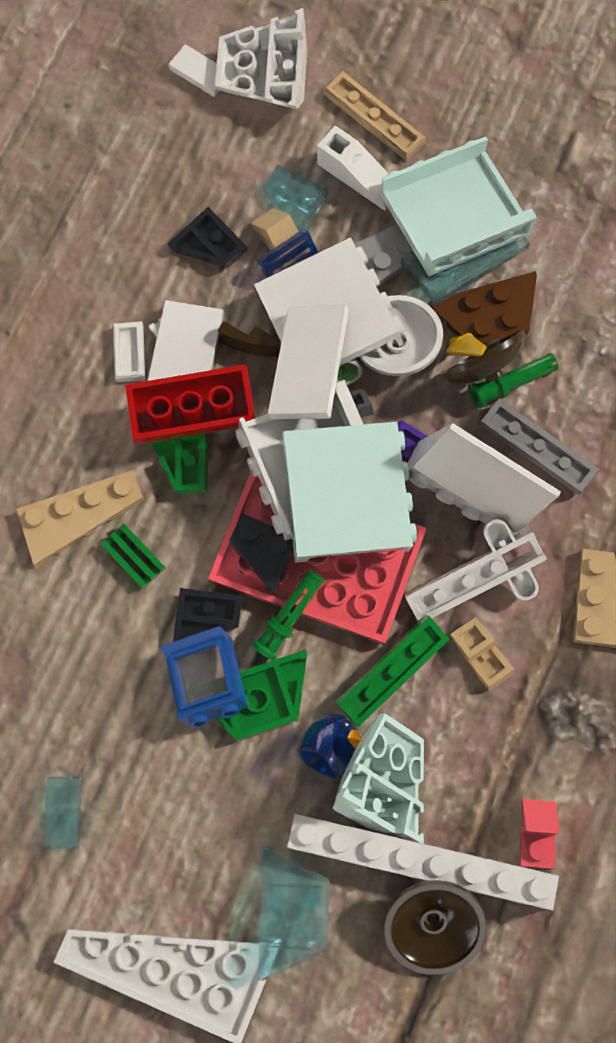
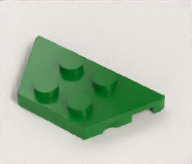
M306 649L240 671L248 707L239 710V713L233 717L214 718L237 742L298 721L307 661ZM225 677L189 689L191 696L196 701L228 691Z

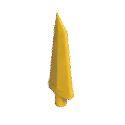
M466 333L459 337H452L449 340V347L446 353L450 356H481L485 352L486 346L474 338L471 333Z

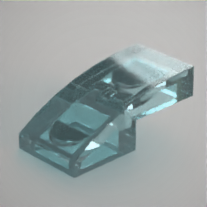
M48 777L44 808L47 812L44 847L46 849H79L81 778Z

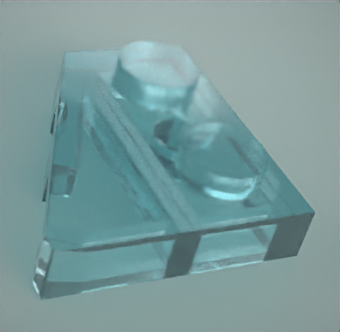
M277 165L264 186V193L272 203L277 205L278 210L290 214L302 238L326 199L328 188Z

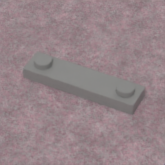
M501 399L496 401L481 420L480 426L578 495L582 493L599 470V468Z

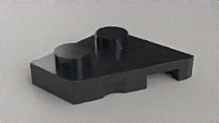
M209 207L202 211L167 244L174 252L228 269L248 250L247 246Z
M242 513L229 543L238 555L242 556L253 573H256L262 580L268 591L275 594L293 556L292 539L285 541L283 534H277L273 526Z
M180 588L173 642L221 626L226 632L239 628L243 596Z

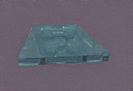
M269 846L263 847L258 981H264L328 949L329 879L316 872L306 870L302 864L293 859L290 861L282 857Z

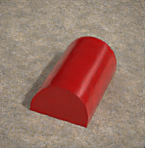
M246 364L125 385L132 439L135 445L238 428L240 418L244 417L246 422L256 418Z

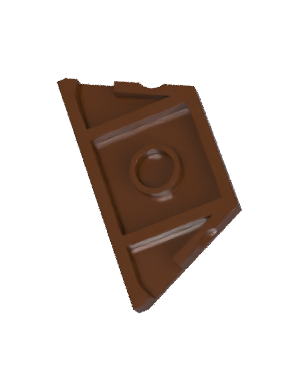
M536 271L431 300L428 301V305L446 322L445 326L451 332L459 336L471 333L474 338L486 347L520 330H523L526 336L530 330L537 273Z

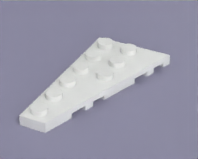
M69 929L53 963L230 1042L241 1043L280 945Z

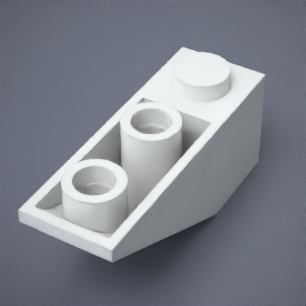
M334 126L317 145V164L386 211L388 207L380 193L382 178L388 174L387 171L356 139L337 126Z

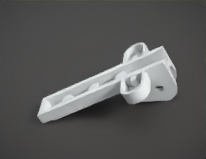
M500 518L488 520L483 527V534L491 551L405 594V598L418 622L425 615L433 618L506 580L519 599L530 600L534 598L538 593L539 586L530 568L546 561L547 558L533 531L529 527H525L512 534L504 520ZM530 541L534 550L506 565L502 554Z

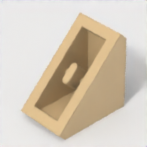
M273 208L250 223L253 230L284 268L308 252L290 214Z

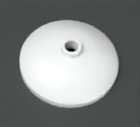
M403 295L388 296L392 305L389 312L392 317L396 315L399 317L405 331L400 334L403 345L400 348L393 347L395 344H398L396 339L359 356V358L367 367L383 375H411L426 368L439 354L443 341L442 324L436 312L423 301Z

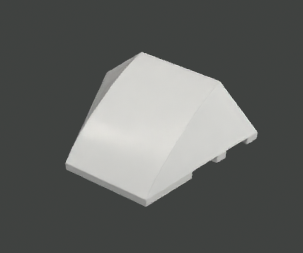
M303 8L295 10V15L281 20L278 17L272 18L270 23L258 28L249 26L219 37L215 88L225 93L298 109L304 102L307 63Z

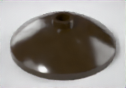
M523 330L510 334L487 346L483 355L469 356L441 373L443 380L456 383H472L485 378L486 382L490 383L504 375L501 369L506 367L517 356L524 343L525 334Z
M424 881L402 891L390 904L384 920L385 940L391 954L406 968L427 975L446 974L464 967L479 953L486 937V919L479 901L467 889L448 881ZM432 913L438 914L435 917H428V915Z

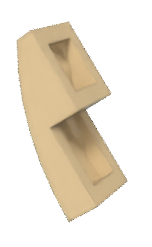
M477 617L450 634L454 643L488 691L515 674V669L496 647L495 640Z

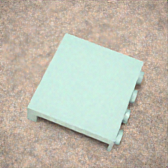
M487 137L476 141L470 140L461 147L445 150L433 158L417 161L408 168L392 171L382 178L380 195L428 277L532 234L537 216L531 208L526 211L521 209L485 151L488 142Z
M397 422L283 431L282 449L295 563L308 562L309 558L399 549H403V552H408L413 547V543L417 541L415 524H410L409 512L413 510L411 493H406L405 481L409 479L407 462H402L401 450L405 449V439L403 431L398 432Z

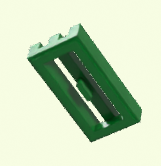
M123 523L119 526L120 529L117 532L114 531L110 534L108 540H104L100 544L131 578L144 589L166 568ZM126 535L156 568L152 571L121 537ZM117 543L147 577L142 579L113 549L112 545Z

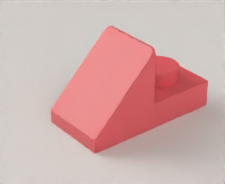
M522 799L519 866L554 869L555 835L560 834L556 802Z

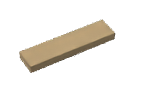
M342 71L324 88V95L406 162L425 144L426 137L345 72Z

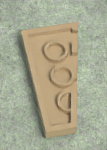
M134 470L17 508L33 565L36 568L39 567L49 557L57 552L58 554L63 552L73 542L83 536L87 537L95 532L97 527L107 521L114 520L143 502L144 498Z

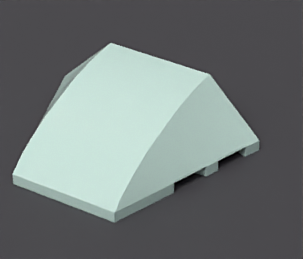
M379 714L365 732L344 772L333 810L371 832L424 844V834L418 833V813H424V804L418 800V783L424 780V739L387 714Z

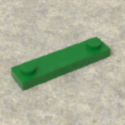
M425 615L344 692L335 703L352 723L359 727L450 639L430 616Z

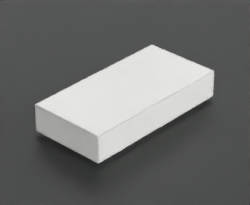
M185 44L169 63L170 70L213 97L220 91L215 88L217 63Z
M142 321L113 324L116 382L146 380L144 326Z

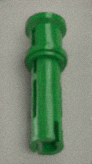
M550 352L543 357L505 373L490 383H487L486 380L478 384L471 383L468 386L470 397L478 409L484 408L485 403L496 398L504 399L511 390L548 373L557 371L559 365L552 364L557 362V359Z
M309 569L277 616H272L267 620L268 626L259 639L253 640L251 645L265 657L275 660L277 650L286 638H290L293 635L292 626L308 606L322 583L325 582V579L317 572ZM308 589L304 597L301 599V601L293 611L292 607L294 606V604L297 602V600L302 595L304 590ZM288 616L287 621H286V622H283V620L285 619V617ZM273 634H276L273 641L270 644H268V641L271 639Z

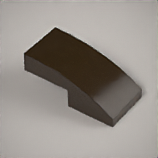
M225 321L217 330L219 342L232 349L256 356L279 357L281 341L256 326L250 335Z

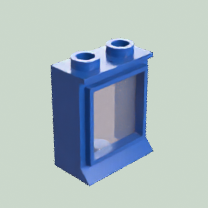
M221 626L160 646L166 658L178 714L177 719L187 727H203L209 723V720L217 717H233L239 713V710L248 707L232 638Z

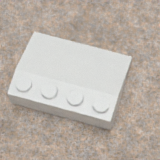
M453 423L420 440L407 463L411 483L420 488L427 487L436 493L435 496L438 500L449 505L454 504L462 509L461 513L469 519L480 520L483 523L492 518L504 520L512 534L521 530L551 504L561 492Z

